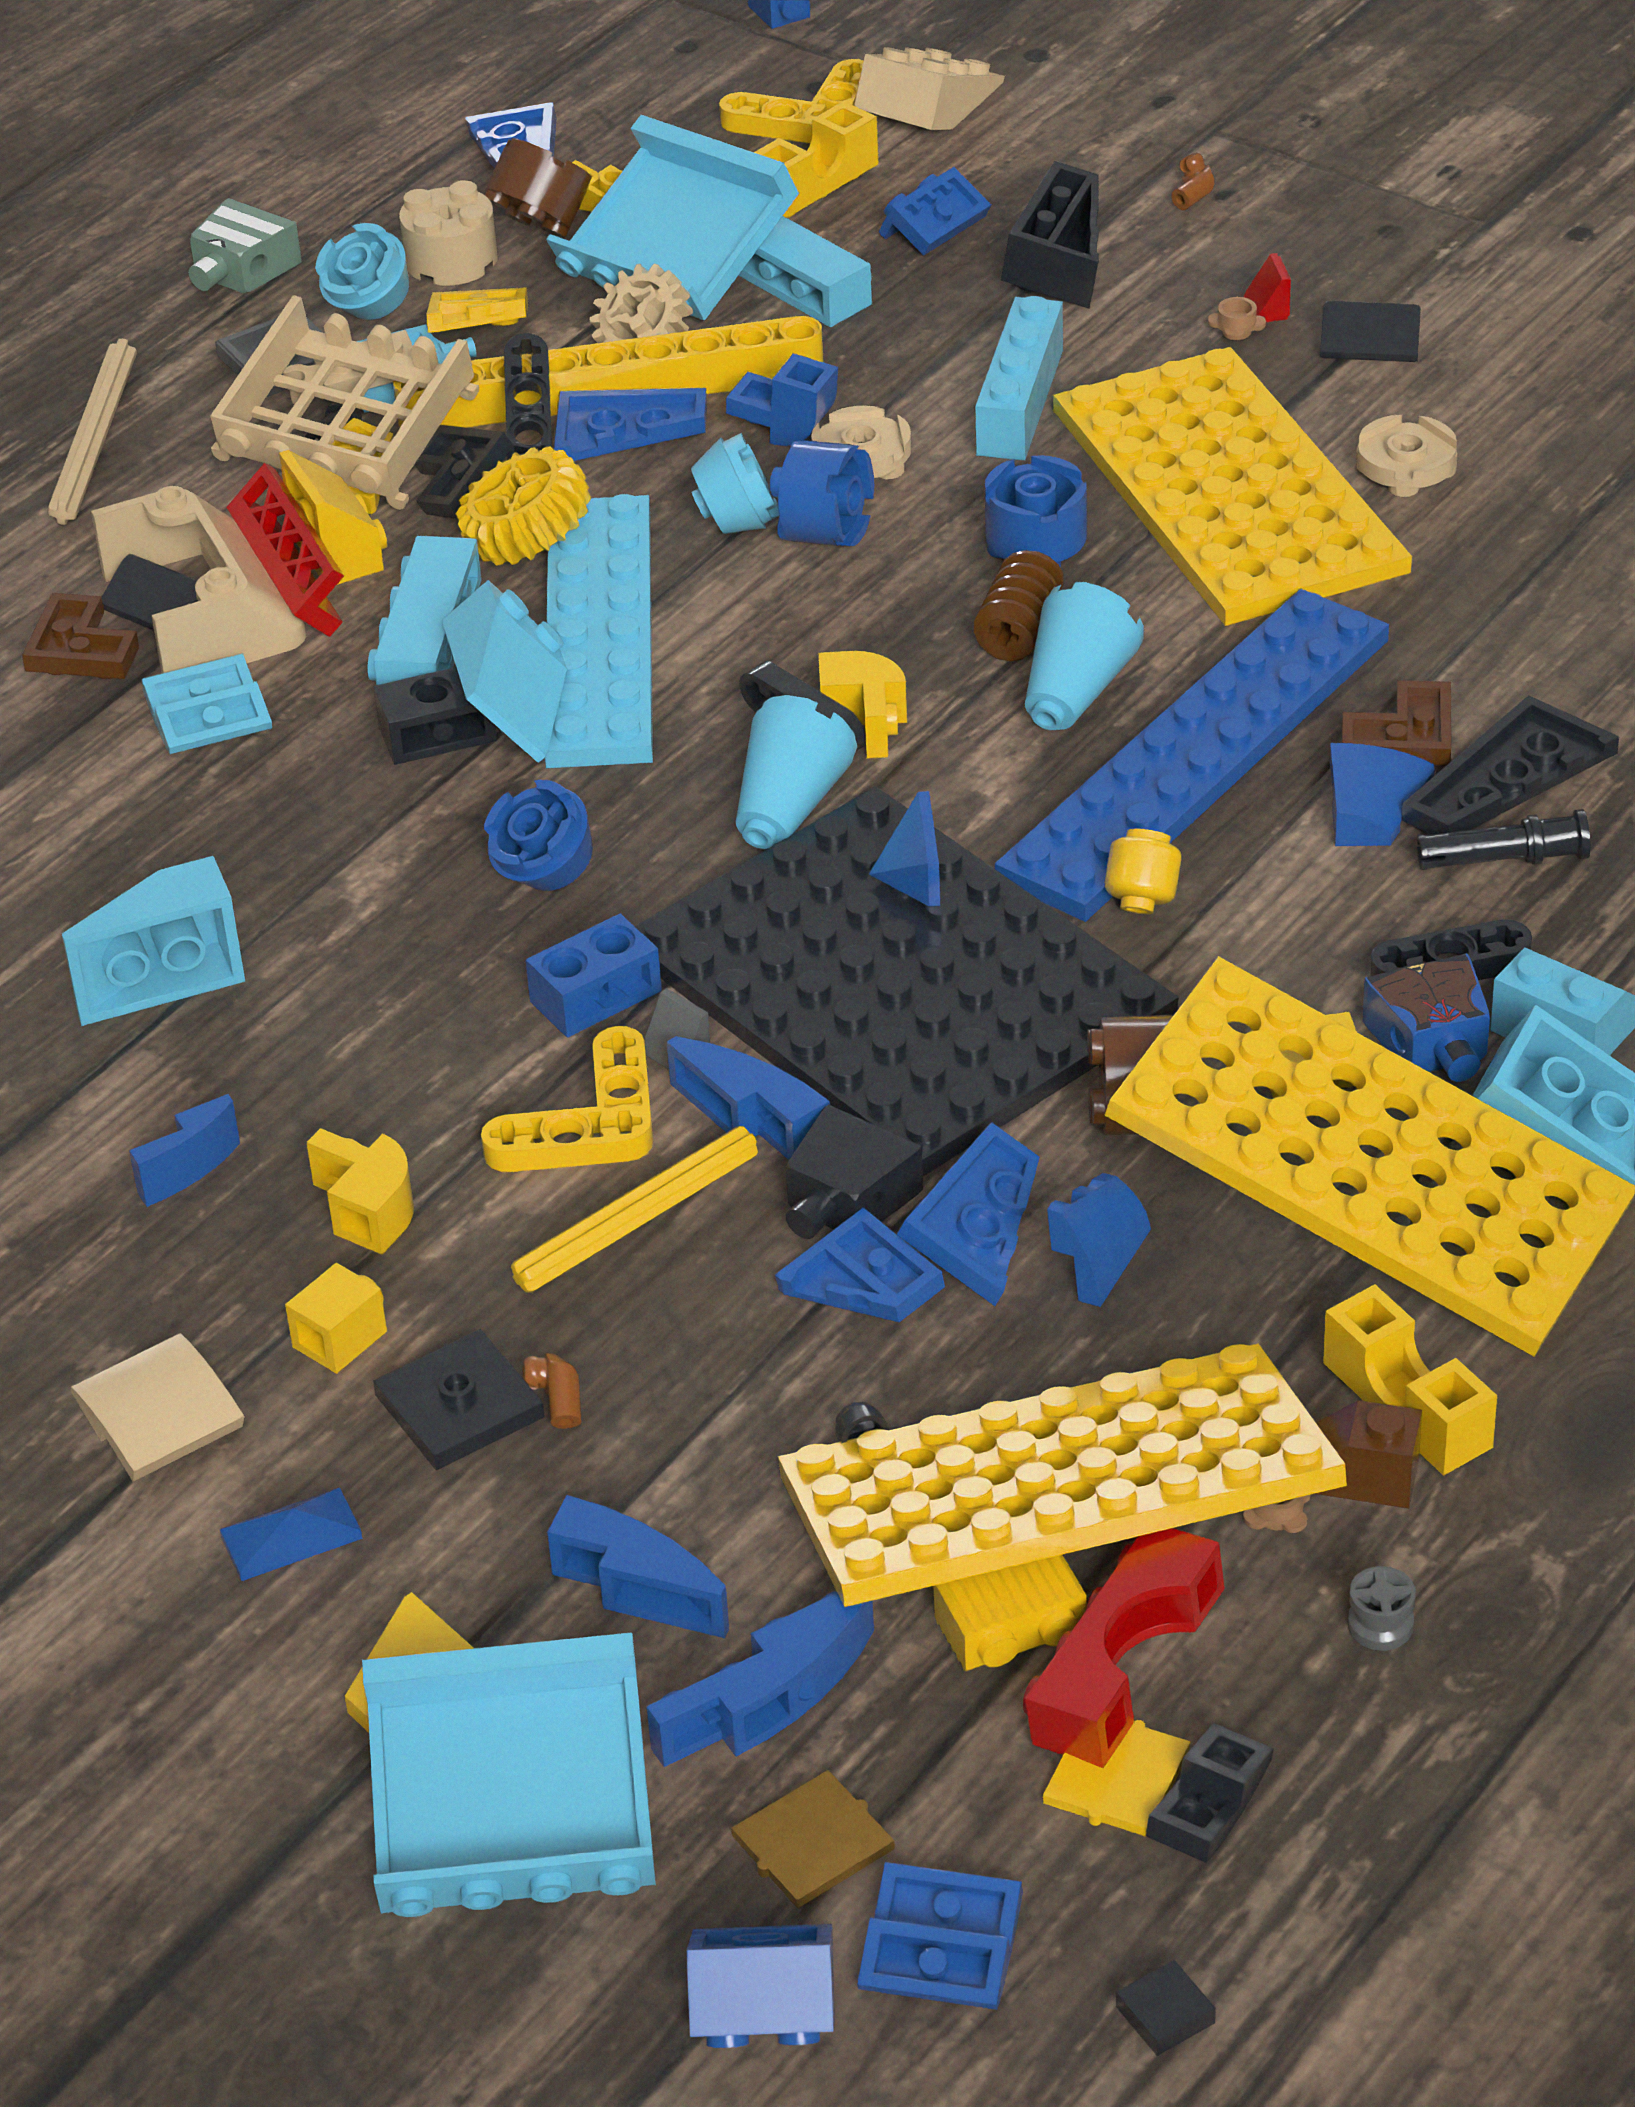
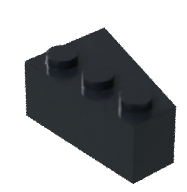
M1054 161L1009 233L1001 281L1017 285L1026 291L1039 292L1090 309L1099 263V253H1097L1099 227H1097L1099 210L1098 174Z

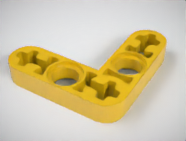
M849 59L837 63L812 102L747 92L728 94L719 103L720 124L725 130L734 133L811 143L813 118L843 101L855 105L864 60Z
M615 1026L599 1032L594 1038L593 1058L597 1098L596 1107L508 1114L488 1121L482 1128L481 1133L483 1156L486 1164L500 1172H518L628 1162L647 1155L652 1149L653 1132L645 1042L642 1034L636 1029L627 1026ZM625 1053L626 1065L615 1066L614 1054ZM620 1088H631L637 1091L634 1095L626 1098H615L609 1095L611 1091ZM625 1131H630V1132H632V1133H628V1134H620L621 1132H625ZM563 1133H576L582 1136L579 1140L571 1143H558L553 1140L556 1136ZM594 1133H601V1137L594 1138ZM541 1138V1143H534V1139ZM507 1142H514V1144L504 1145Z

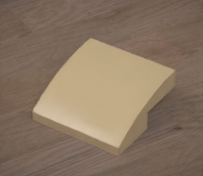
M181 1333L71 1387L72 1395L100 1441L108 1440L132 1481L243 1427L244 1415L209 1364Z

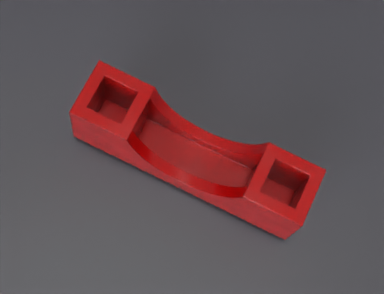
M1170 1528L1138 1536L1133 1544L1128 1543L1123 1548L1114 1572L1103 1587L1099 1586L1092 1592L1086 1611L1072 1631L1068 1630L1062 1635L1053 1659L1041 1676H1034L1026 1688L1023 1698V1710L1028 1716L1032 1745L1062 1755L1067 1753L1100 1768L1105 1767L1134 1724L1128 1675L1116 1666L1118 1661L1135 1645L1149 1638L1168 1633L1197 1631L1225 1589L1219 1542Z

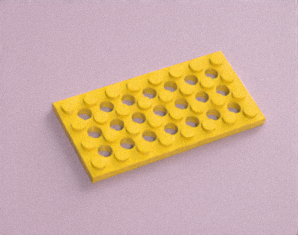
M1231 347L1213 349L1206 354L1180 361H1169L1162 366L1136 373H1125L1114 379L1092 385H1080L1073 390L1053 395L1054 413L1225 626L1273 613L1300 589L1316 593L1325 598L1411 573L1412 555Z
M1219 956L1112 1096L1105 1112V1116L1533 1357H1535L1635 1196V1185ZM1241 1022L1249 1026L1253 1031L1247 1034L1240 1033L1234 1030L1228 1023ZM1280 1051H1294L1305 1060L1299 1063L1290 1061ZM1211 1057L1218 1059L1227 1067L1220 1070L1213 1069L1207 1066L1201 1058ZM1343 1079L1349 1081L1357 1090L1352 1092L1342 1090L1332 1080ZM1263 1086L1270 1088L1279 1097L1274 1099L1265 1098L1259 1095L1254 1090V1087ZM1174 1095H1190L1197 1099L1200 1104L1193 1107L1184 1105ZM1385 1109H1399L1406 1113L1410 1119L1406 1121L1397 1120L1391 1117ZM1306 1116L1322 1117L1332 1126L1326 1129L1319 1128L1310 1123ZM1227 1124H1242L1248 1127L1253 1134L1247 1136L1238 1135L1231 1131ZM1438 1138H1451L1457 1141L1463 1149H1449L1442 1145ZM1359 1146H1374L1381 1150L1385 1156L1380 1158L1371 1157L1365 1154ZM1280 1153L1296 1154L1306 1164L1300 1166L1289 1164L1280 1156ZM1491 1167L1506 1168L1516 1178L1513 1180L1503 1179L1496 1175ZM1412 1175H1426L1432 1178L1438 1186L1434 1188L1425 1187L1419 1184ZM1344 1182L1350 1184L1357 1189L1359 1194L1354 1196L1345 1195L1338 1191L1333 1183ZM1545 1196L1558 1197L1565 1201L1570 1208L1567 1210L1555 1208L1546 1201ZM1466 1205H1480L1486 1208L1492 1216L1488 1218L1476 1216L1469 1211ZM1387 1213H1401L1407 1216L1413 1224L1409 1226L1399 1225L1393 1222ZM1520 1234L1534 1235L1541 1239L1546 1246L1543 1248L1530 1246L1523 1241ZM1440 1243H1455L1462 1247L1467 1255H1452ZM1505 1272L1511 1274L1519 1280L1521 1285L1518 1287L1508 1286L1502 1283L1495 1273Z
M1259 1343L1250 1346L1243 1344L1231 1345L1216 1354L1190 1360L1184 1358L1166 1361L1160 1367L1131 1374L1124 1372L1112 1373L1097 1382L1071 1388L1053 1387L1045 1390L1041 1395L1012 1402L993 1401L985 1404L978 1410L952 1416L934 1415L923 1419L918 1424L889 1431L884 1429L870 1430L861 1434L858 1438L847 1440L848 1442L845 1443L837 1442L829 1445L810 1444L802 1447L795 1453L778 1456L781 1479L844 1607L1347 1486L1345 1463Z

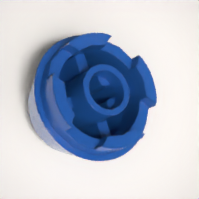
M535 780L534 782L537 787L527 789L515 797H512L509 792L505 793L490 810L484 824V830L489 834L488 855L490 862L499 874L537 890L552 891L567 886L583 873L592 856L593 842L586 808L582 800L575 793L565 789L556 782Z

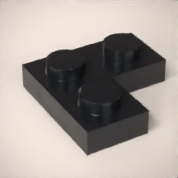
M440 425L414 464L421 474L434 476L416 502L426 515L457 518L456 512L461 507L459 500L463 495L470 493L468 486L471 483L478 482L482 478L483 471H490L497 466L498 461L502 462L513 448V443L501 431Z

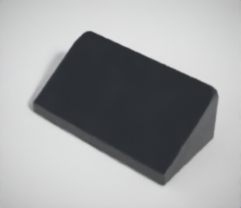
M1326 301L1323 305L1320 358L1401 362L1418 361L1420 306L1417 304Z
M128 554L120 563L102 595L103 607L105 611L154 630L152 615L198 602L195 591L197 580L134 554Z

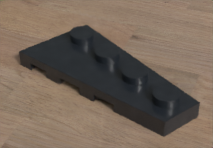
M1528 695L1403 803L1402 821L1429 834L1471 830L1618 754L1619 736Z

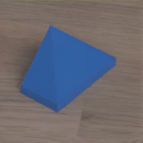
M923 791L916 794L869 875L928 906H940L939 859L929 791Z
M340 1487L220 1529L222 1541L241 1581L362 1539L361 1529Z

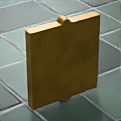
M829 1770L731 1828L732 1837L757 1863L758 1875L762 1878L769 1877L797 1908L810 1902L895 1849V1840L868 1813L867 1801L862 1799L856 1800Z

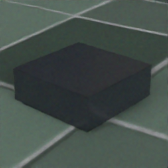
M1175 1960L1116 1992L1117 2009L1156 2056L1215 2024L1216 2008Z

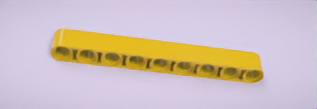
M794 316L548 350L551 416L558 414L560 391L706 388L707 394L732 391L747 372L773 379L793 353L823 362L822 325L812 317ZM531 354L522 355V373H532ZM504 356L471 361L474 377L470 383L479 385V392L473 400H466L459 395L440 425L467 428L506 422ZM393 381L395 399L406 383ZM418 387L405 408L412 410L425 388ZM526 390L518 393L514 399L521 404L530 405L538 402L541 396L535 391ZM397 419L398 425L401 427L404 420Z

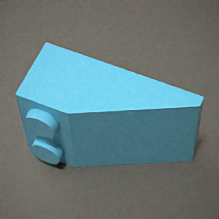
M487 580L446 616L442 623L466 699L539 763L547 755L567 672V667L560 650L564 643L549 624L543 621L537 625L527 616L529 614L527 607L514 592L507 589L502 593L494 584Z
M214 856L158 870L62 933L81 1026L245 982L232 899Z
M1535 1005L1503 1040L1472 1096L1635 1185V1073Z

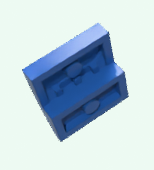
M885 1862L875 1916L869 1919L857 1982L858 1989L998 2010L1023 1896L1022 1882Z

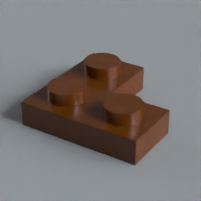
M52 593L22 653L25 671L48 673L51 675L66 674L92 676L101 679H125L139 649L137 631L97 628L104 615L102 596Z
M1397 680L1396 713L1343 712L1342 743L1390 748L1422 758L1434 765L1447 766L1451 762L1452 750L1451 682Z

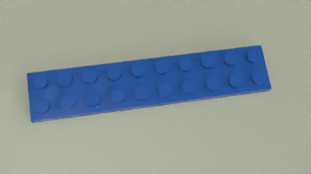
M1300 589L995 863V870L1041 902L1086 922L1113 897L1105 889L1108 857L1113 841L1126 837L1127 830L1146 829L1171 836V843L1388 642L1389 624L1370 617L1363 612L1328 600L1316 593Z

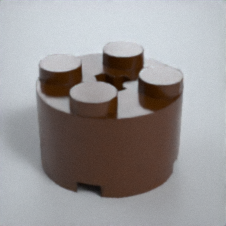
M516 138L508 139L487 184L484 195L490 200L492 205L505 209V215L528 226H530L532 220L541 222L540 227L545 231L560 238H566L589 188L592 176L568 160L564 164L552 157L553 152Z
M1172 1015L1100 1017L1099 1029H1087L1088 1065H1099V1088H1089V1119L1093 1125L1102 1124L1103 1135L1137 1134L1105 1116V1112L1112 1096L1162 1032L1163 1027L1171 1020Z

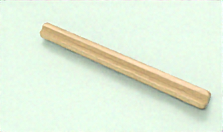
M120 338L117 344H110L48 506V514L57 518V523L60 525H66L68 520H74L78 515L137 352L136 348L128 345L127 339Z

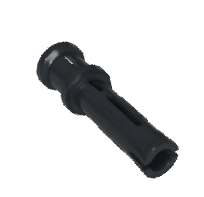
M1584 809L1574 810L1572 816L1539 819L1536 814L1528 815L1526 818L1521 819V824L1417 835V844L1420 845L1417 847V854L1421 870L1525 858L1527 863L1531 862L1532 865L1541 864L1544 858L1574 854L1579 859H1588L1591 848L1589 824Z

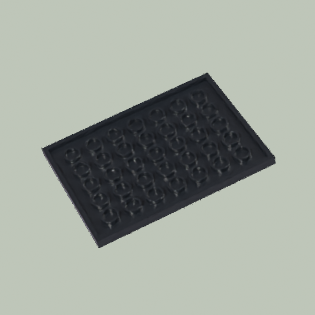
M875 786L635 927L658 948L660 976L664 982L693 1004L708 1012L710 1017L774 1066L801 1080L829 1100L830 1106L922 1146L923 1176L969 1148L991 1122L999 1128L1098 1066L1088 1065L1087 1029H1099L1100 1017L1174 1016L1178 1011L1179 997L935 827L939 859L940 906H928L869 875L908 808Z

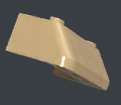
M167 486L152 494L91 511L102 574L106 582L111 581L120 563L128 554H134L161 566L202 554L211 569L201 576L195 584L198 602L152 615L162 674L243 654L246 663H250L293 650L304 642L306 638L304 621L293 615L235 520L191 491L178 486Z

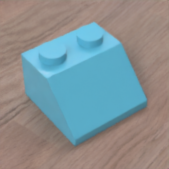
M1525 947L1494 979L1490 1031L1505 1038L1535 1005L1609 1056L1635 1028V995Z

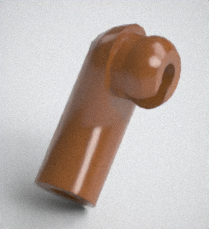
M1192 153L1180 160L1179 167L1184 174L1182 176L1184 184L1173 190L1171 195L1174 205L1180 210L1188 209L1210 194L1214 188L1215 180L1209 165H1205L1204 158L1199 153Z
M545 1353L544 1357L528 1356L522 1364V1378L532 1390L544 1389V1393L549 1395L551 1425L562 1429L580 1425L582 1422L579 1375L575 1367L556 1354Z

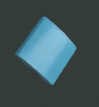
M243 654L142 679L143 693L169 754L272 728V721L257 681L253 682Z

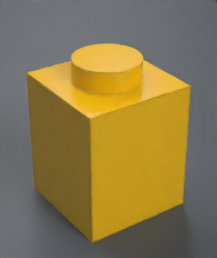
M336 1262L285 1304L292 1347L337 1374L387 1332L383 1307L384 1298L381 1288L369 1277L357 1275Z

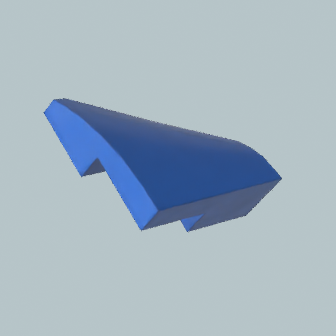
M1330 743L1335 846H1391L1400 832L1403 803L1434 777V764L1414 755L1390 748L1354 743Z
M1106 1173L1093 1178L1088 1187L1079 1186L1072 1190L1071 1204L1055 1200L1047 1209L1051 1250L1074 1256L1078 1301L1098 1307L1102 1306L1151 1230L1146 1210L1134 1192L1117 1176Z

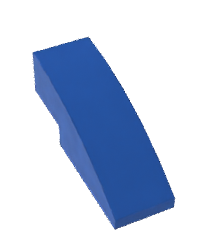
M677 1036L667 1041L670 1084L726 1133L737 1126H744L749 1133H753L754 1136L760 1135L788 1160H790L823 1109L830 1105L829 1100L801 1080L771 1064L742 1052L708 1042Z
M566 1495L547 1532L553 1575L600 1586L603 1609L721 1638L726 1637L729 1631L726 1586L700 1560L674 1540L641 1521L606 1506Z

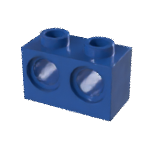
M621 913L525 959L530 1002L567 1038L662 991L658 948Z

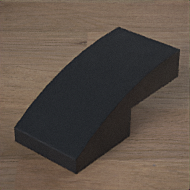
M1213 1723L1183 1757L1179 1781L1149 1814L1146 1837L1207 1863L1226 1839L1251 1800L1272 1760L1274 1748Z

